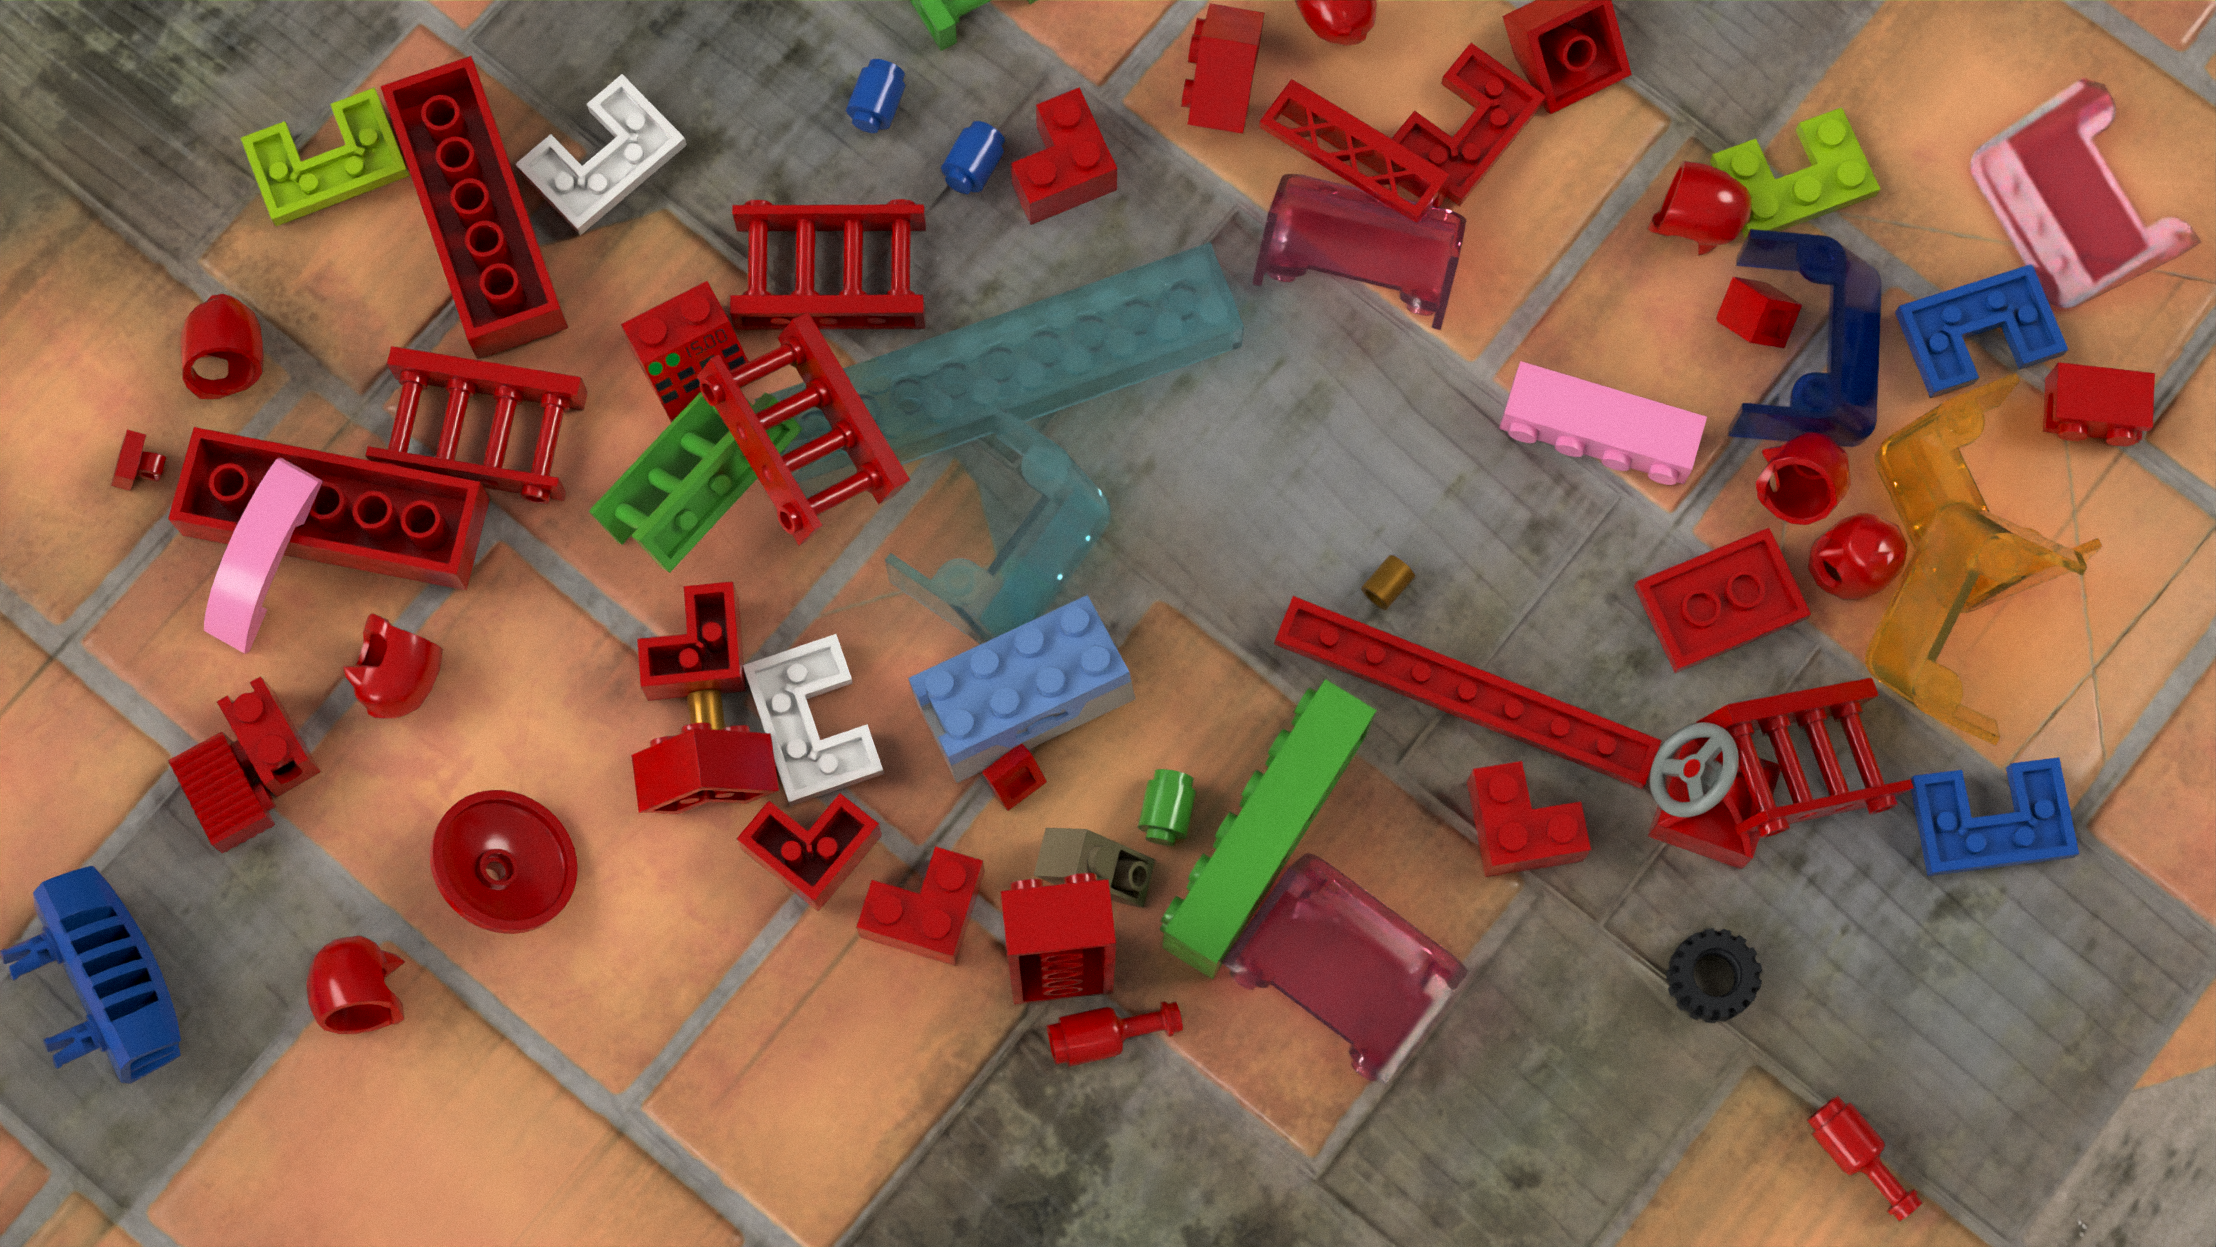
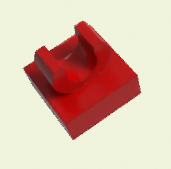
M127 429L111 486L130 491L135 475L159 482L166 457L157 453L142 451L146 434Z
M1023 744L1014 747L982 771L996 798L1007 811L1047 783L1033 755Z

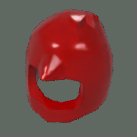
M1295 0L1305 23L1319 38L1334 45L1349 46L1366 40L1367 33L1375 24L1376 0Z
M1683 161L1672 179L1660 211L1653 215L1648 230L1666 237L1673 235L1698 242V256L1710 253L1718 245L1730 243L1739 235L1744 225L1750 222L1752 199L1748 189L1728 173L1703 163Z
M227 294L212 295L206 302L195 307L185 319L181 332L182 379L186 388L199 399H221L247 390L259 380L263 373L264 350L261 326L253 310L237 298ZM201 357L220 358L228 361V374L225 378L210 380L199 376L192 366Z
M1807 432L1794 437L1783 445L1762 450V455L1768 464L1759 474L1756 481L1757 498L1777 518L1791 524L1809 525L1826 518L1847 495L1851 485L1848 454L1829 436L1821 433ZM1773 472L1776 481L1774 492L1770 486V477Z
M1858 513L1838 521L1816 539L1810 551L1808 570L1815 583L1825 592L1841 599L1859 600L1882 592L1903 571L1908 544L1898 525L1874 514ZM1824 560L1836 568L1842 580L1836 581L1826 571Z
M371 613L367 617L364 626L363 646L358 661L354 666H343L347 680L354 687L355 697L359 703L367 708L368 715L381 719H396L420 708L427 698L440 671L443 649L425 638L394 627L388 619Z
M359 935L337 938L327 943L314 957L309 967L306 983L308 1004L317 1024L324 1031L358 1034L374 1031L389 1025H397L404 1020L403 1004L395 993L388 989L384 980L403 965L405 961L394 953L381 950L376 942Z

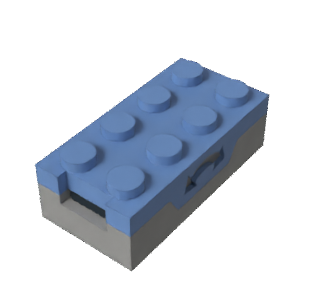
M1088 595L908 678L916 703L956 783L982 772L1020 744H1023L1029 750L1135 700L1130 672Z

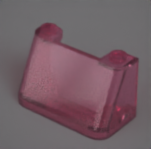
M1310 853L1304 854L1287 869L1221 962L1230 969V976L1241 986L1249 990H1254L1256 986L1259 988H1268L1270 985L1274 986L1350 1043L1349 1054L1353 1059L1351 1062L1353 1069L1365 1079L1373 1082L1379 1080L1384 1085L1390 1080L1467 975L1466 967L1449 951L1334 866Z

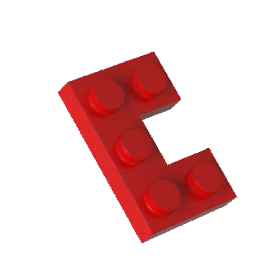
M1473 43L1467 46L1443 75L1441 82L1443 86L1475 108V111L1453 137L1449 136L1414 110L1391 138L1450 174L1447 198L1459 207L1539 111L1546 99L1543 93Z

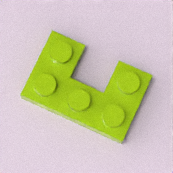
M375 87L330 104L346 145L302 161L291 131L285 121L240 138L269 215L275 226L410 176Z
M1842 107L1799 122L1795 131L1812 165L1808 168L1775 179L1756 138L1712 155L1710 159L1712 167L1728 173L1743 184L1751 196L1752 210L1750 222L1744 225L1742 229L1747 243L1877 196L1880 187Z

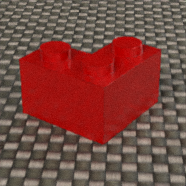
M1210 3L1206 18H1197L1188 55V63L1196 64L1194 80L1185 79L1181 107L1190 108L1187 125L1244 133L1265 12Z
M1080 87L1036 104V126L1046 149L1011 163L1012 186L1030 225L1116 191L1118 170Z
M733 581L683 586L687 634L637 639L640 686L648 701L683 698L687 697L690 693L701 690H719L721 694L745 692L746 684L743 668L744 659L739 597Z
M706 722L688 724L681 728V734L655 738L650 741L651 747L631 755L639 813L680 814L707 802L748 804L779 791L771 733L750 732V727L747 725H735L721 730H714L711 728V724Z
M1522 761L1472 770L1467 780V786L1485 877L1583 862L1591 851L1581 801L1532 809Z
M839 793L808 831L771 801H768L737 837V841L743 852L819 912L881 838L882 833L878 822Z
M935 846L920 894L871 880L856 926L860 938L955 966L985 873L983 860Z

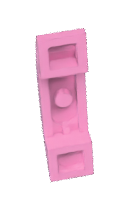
M283 458L275 460L249 501L223 555L206 608L205 632L244 654L250 651L267 612V609L262 607V603L295 527L303 525L307 519L323 482L321 479Z

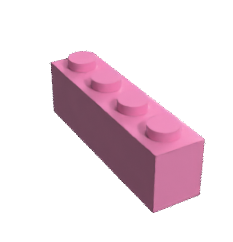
M1520 361L1499 429L1508 431L1510 437L1521 442L1535 443L1538 440L1555 445V449L1558 452L1567 456L1581 457L1585 454L1601 459L1602 464L1608 468L1618 471H1627L1630 468L1648 473V477L1657 483L1674 485L1676 482L1684 484L1693 469L1707 417Z

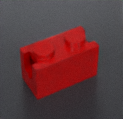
M2058 362L2045 378L2043 432L2056 433L2060 439L2067 441H2081L2092 437L2106 439V443L2113 446L2123 447L2139 443L2142 440V431L2149 432L2153 428L2155 373Z
M260 676L250 682L254 689L253 692L241 694L235 701L227 695L218 700L217 704L261 781L275 796L279 797L321 771L277 694ZM292 760L297 764L292 770L282 775H276L274 772Z

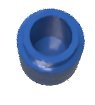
M872 59L868 67L861 69L846 108V112L852 118V124L855 127L868 133H877L879 129L885 130L890 128L905 89V83L903 82L905 73L900 67L886 60Z
M974 121L970 127L964 128L941 166V170L946 176V183L952 189L962 194L981 192L1004 153L1002 148L1005 142L1004 136L993 126L981 121Z

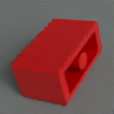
M220 732L168 760L209 842L221 853L228 852L231 848L237 847L240 843L246 842L249 838H253L275 825L269 811L276 808V804L262 781L254 784L247 771V768L253 765L239 740L232 742L225 733Z

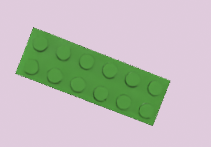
M1327 679L1323 681L1318 691L1310 687L1307 689L1294 711L1296 715L1291 724L1295 727L1291 733L1283 728L1268 751L1270 756L1265 765L1269 768L1265 774L1256 770L1241 794L1243 798L1239 806L1242 807L1239 815L1237 816L1232 812L1228 813L1215 834L1217 839L1213 844V848L1216 851L1211 858L1203 853L1188 877L1190 881L1186 887L1189 890L1188 895L1184 900L1176 896L1161 919L1163 924L1160 927V931L1164 933L1163 949L1212 980L1214 979L1365 740L1375 717L1376 709Z

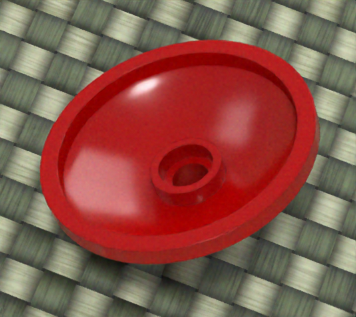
M487 790L471 794L459 800L444 814L437 824L431 839L430 867L439 892L451 908L461 917L485 930L503 934H518L538 929L553 920L564 909L574 892L578 872L577 856L567 830L551 811L525 795L505 790ZM486 869L494 870L498 874L499 880L492 879L487 874Z

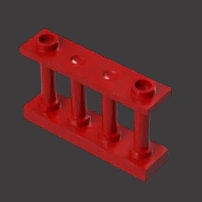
M895 199L887 204L773 205L766 200H750L744 205H732V215L737 232H749L747 291L743 292L742 295H730V315L735 330H784L792 319L809 312L818 329H925L923 294L915 295L910 290L911 231H926L924 204H915L913 201L906 199ZM768 231H796L795 291H792L790 295H771L767 291ZM815 231H844L843 290L838 295H819L818 292L814 291ZM863 231H892L891 290L886 295H867L865 291H862Z
M809 312L790 321L778 336L781 347L731 371L728 370L720 355L714 356L697 376L704 399L709 405L715 406L775 505L777 517L782 528L787 533L793 535L799 546L806 543L823 526L817 517L821 513L864 491L872 493L879 505L893 498L910 481V478ZM787 365L795 367L804 381L806 389L760 412L754 413L740 388ZM813 407L821 409L832 427L831 431L780 456L766 430ZM838 449L846 451L855 465L857 473L806 499L791 473Z
M391 346L387 365L395 379L399 380V383L403 386L388 449L367 446L365 456L369 461L479 481L484 488L521 494L520 497L532 503L548 504L550 499L564 501L566 491L559 477H552L550 473L563 414L568 413L570 408L584 410L588 392L581 377ZM428 385L446 388V391L450 393L435 457L407 453L421 392L426 390ZM475 393L492 395L497 401L483 465L455 461L468 400L474 397ZM522 401L541 403V407L544 408L530 473L502 468L516 405H521Z
M1872 677L1727 704L1696 721V723L1708 722L1721 726L1729 732L1737 745L1739 765L1757 812L1756 815L1734 825L1737 835L1758 831L1760 838H1767L1790 829L1789 824L1862 808H1867L1869 815L1877 814L1896 807L1898 803L1895 797L1914 789L1911 779L1889 784L1884 783L1859 716L1863 713L1861 705L1879 696ZM1827 716H1833L1835 722L1841 723L1865 789L1849 792L1824 725V721L1828 719ZM1797 722L1799 729H1805L1826 785L1828 797L1813 799L1788 732V728L1792 726L1791 723ZM1755 730H1761L1763 736L1769 737L1793 804L1776 806L1751 738L1755 734Z

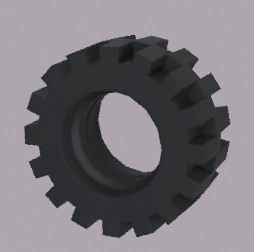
M1714 928L1705 929L1688 937L1671 956L1669 969L1666 971V980H1669L1670 984L1668 988L1671 997L1674 996L1678 1002L1675 1005L1681 1011L1683 1009L1690 1013L1689 1017L1695 1020L1699 1018L1704 1019L1705 1023L1724 1022L1742 1013L1757 997L1756 993L1762 983V980L1759 979L1762 967L1761 963H1757L1755 959L1757 955L1753 947L1749 949L1745 944L1746 939L1740 935L1735 937L1731 935L1730 930L1726 929L1721 931H1715ZM1708 955L1719 956L1731 965L1734 972V984L1727 994L1710 996L1702 992L1696 985L1694 967L1700 958Z

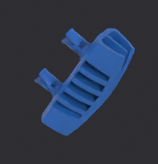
M94 866L77 869L43 881L33 892L34 909L43 925V933L8 949L0 950V955L4 965L17 961L9 966V974L13 981L18 979L19 976L50 962L56 961L58 965L62 963L87 1013L85 1022L50 1038L43 1039L47 1052L62 1049L53 1055L55 1068H61L62 1065L100 1049L101 1052H106L120 1082L131 1084L180 1057L179 1042L181 1037L177 1016L162 972L140 928L110 884Z

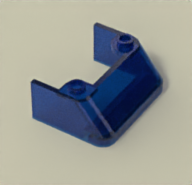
M1751 229L1736 257V266L1799 271L1806 280L1812 283L1830 285L1827 373L1811 372L1801 376L1791 390L1790 407L1742 403L1728 427V436L1788 442L1798 435L1813 432L1829 436L1839 446L1855 447L1863 444L1870 437L1877 423L1882 290L1881 277L1878 271L1841 243L1828 236Z

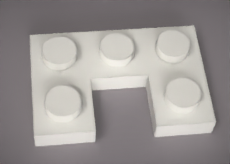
M623 74L587 103L589 112L615 137L595 156L582 166L550 134L515 164L518 172L580 236L687 145L682 134Z
M836 634L743 665L765 733H771L775 763L790 806L884 774L868 724L820 740L806 699L853 684Z

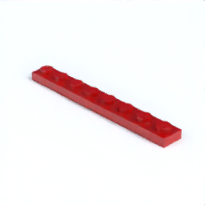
M1295 596L1291 599L1275 638L1274 645L1640 789H1643L1646 784L1654 758L1662 741Z

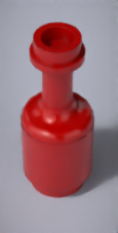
M1166 1001L1160 1002V1010L1127 1018L1118 1017L1111 1007H1102L1058 1017V1023L1047 1025L1050 1049L1055 1064L1067 1062L1069 1067L1116 1057L1122 1053L1123 1042L1127 1038L1165 1030L1166 1035L1170 1037L1176 1032L1183 1031L1182 1018L1176 1001L1171 1003Z
M1837 1095L1808 1118L1807 1122L1814 1129L1811 1135L1839 1168L1847 1175H1853L1858 1172L1864 1173L1891 1204L1887 1210L1889 1215L1893 1214L1900 1222L1923 1203L1917 1196L1918 1192L1915 1189L1907 1192L1882 1163L1880 1154L1885 1148V1142L1851 1102L1845 1104Z

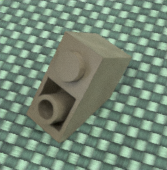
M1046 828L1034 876L1059 885L1065 884L1064 878L1066 876L1079 873H1095L1097 880L1109 879L1111 901L1135 907H1144L1155 859L1088 829Z

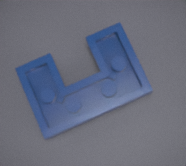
M2032 264L1900 305L1895 311L1930 398L1973 385L1979 379L1963 340L1965 338L2001 327L2019 370L2061 357L2068 351V347Z
M2060 757L2011 763L2006 767L2015 811L2013 813L1972 818L1962 770L1911 777L1910 779L1914 787L1911 790L1927 876L2068 859L2077 856L2079 850Z

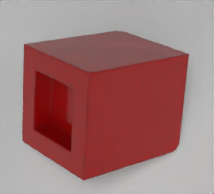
M1732 277L1716 320L1749 343L1785 348L1802 304L1766 282Z

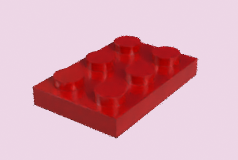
M1770 528L1638 580L1634 585L1674 673L1807 620L1811 615Z

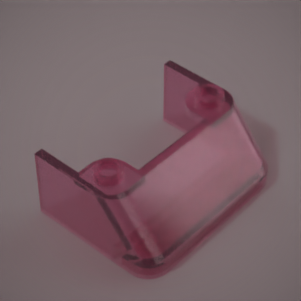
M1285 174L1281 177L1268 212L1252 284L1262 286L1266 272L1269 277L1275 280L1292 282L1295 280V277L1304 276L1307 273V269L1394 289L1400 291L1399 298L1407 304L1406 308L1409 311L1424 316L1434 314L1431 328L1441 330L1460 257L1467 220L1454 211L1443 208L1437 209L1434 206H1430L1417 224L1359 188L1301 174ZM1407 200L1408 202L1412 203L1413 205H1416V204H1417V202Z

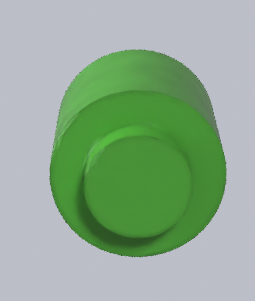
M1155 770L1153 780L1147 782L1138 828L1147 833L1145 838L1147 841L1159 845L1174 846L1176 839H1185L1187 837L1196 790L1192 788L1194 780L1192 776L1174 770Z

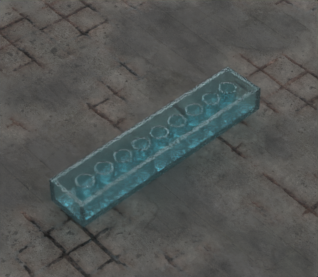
M1211 242L863 361L843 368L897 459L901 465L1240 348L1243 342L1244 325ZM803 382L776 391L770 395L780 402L806 389V385ZM813 407L793 417L803 430L780 453V456L831 431L832 427L821 409ZM838 449L791 474L805 497L809 498L856 474L857 469L847 452Z

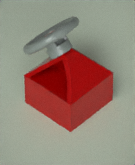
M1701 722L1683 727L1664 742L1657 752L1651 767L1650 789L1658 805L1648 837L1743 869L1753 859L1760 835L1758 831L1737 835L1734 825L1757 814L1739 765L1737 745L1729 732L1719 725ZM1759 758L1773 795L1781 772L1780 766L1774 762Z

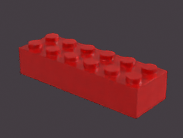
M472 56L380 86L462 326L477 360L568 329L557 293Z
M193 427L168 520L183 536L229 544L242 514L264 476L276 459L283 458L323 481L305 523L295 527L284 552L285 556L467 591L490 501L481 482Z
M1079 873L1066 876L1064 878L1065 884L1043 886V880L1026 879L1011 883V890L1000 891L1014 1005L1113 993L1116 938L1109 879L1097 880L1095 873Z

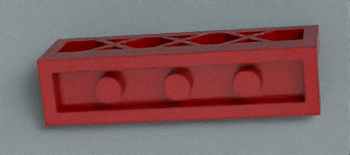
M1293 79L1289 81L1259 121V127L1417 224L1431 205L1438 209L1448 196L1449 173ZM1282 114L1302 127L1288 129L1276 120ZM1310 136L1311 142L1306 140L1304 137ZM1317 136L1341 151L1328 153L1319 148ZM1348 160H1349V161H1350V166H1349L1348 164L1344 163L1343 161H1348ZM1356 160L1381 175L1367 177L1358 171ZM1388 184H1389L1390 190L1387 189V188H1385V187L1382 186V185H1388ZM1396 184L1419 197L1420 200L1417 204L1413 205L1400 197Z

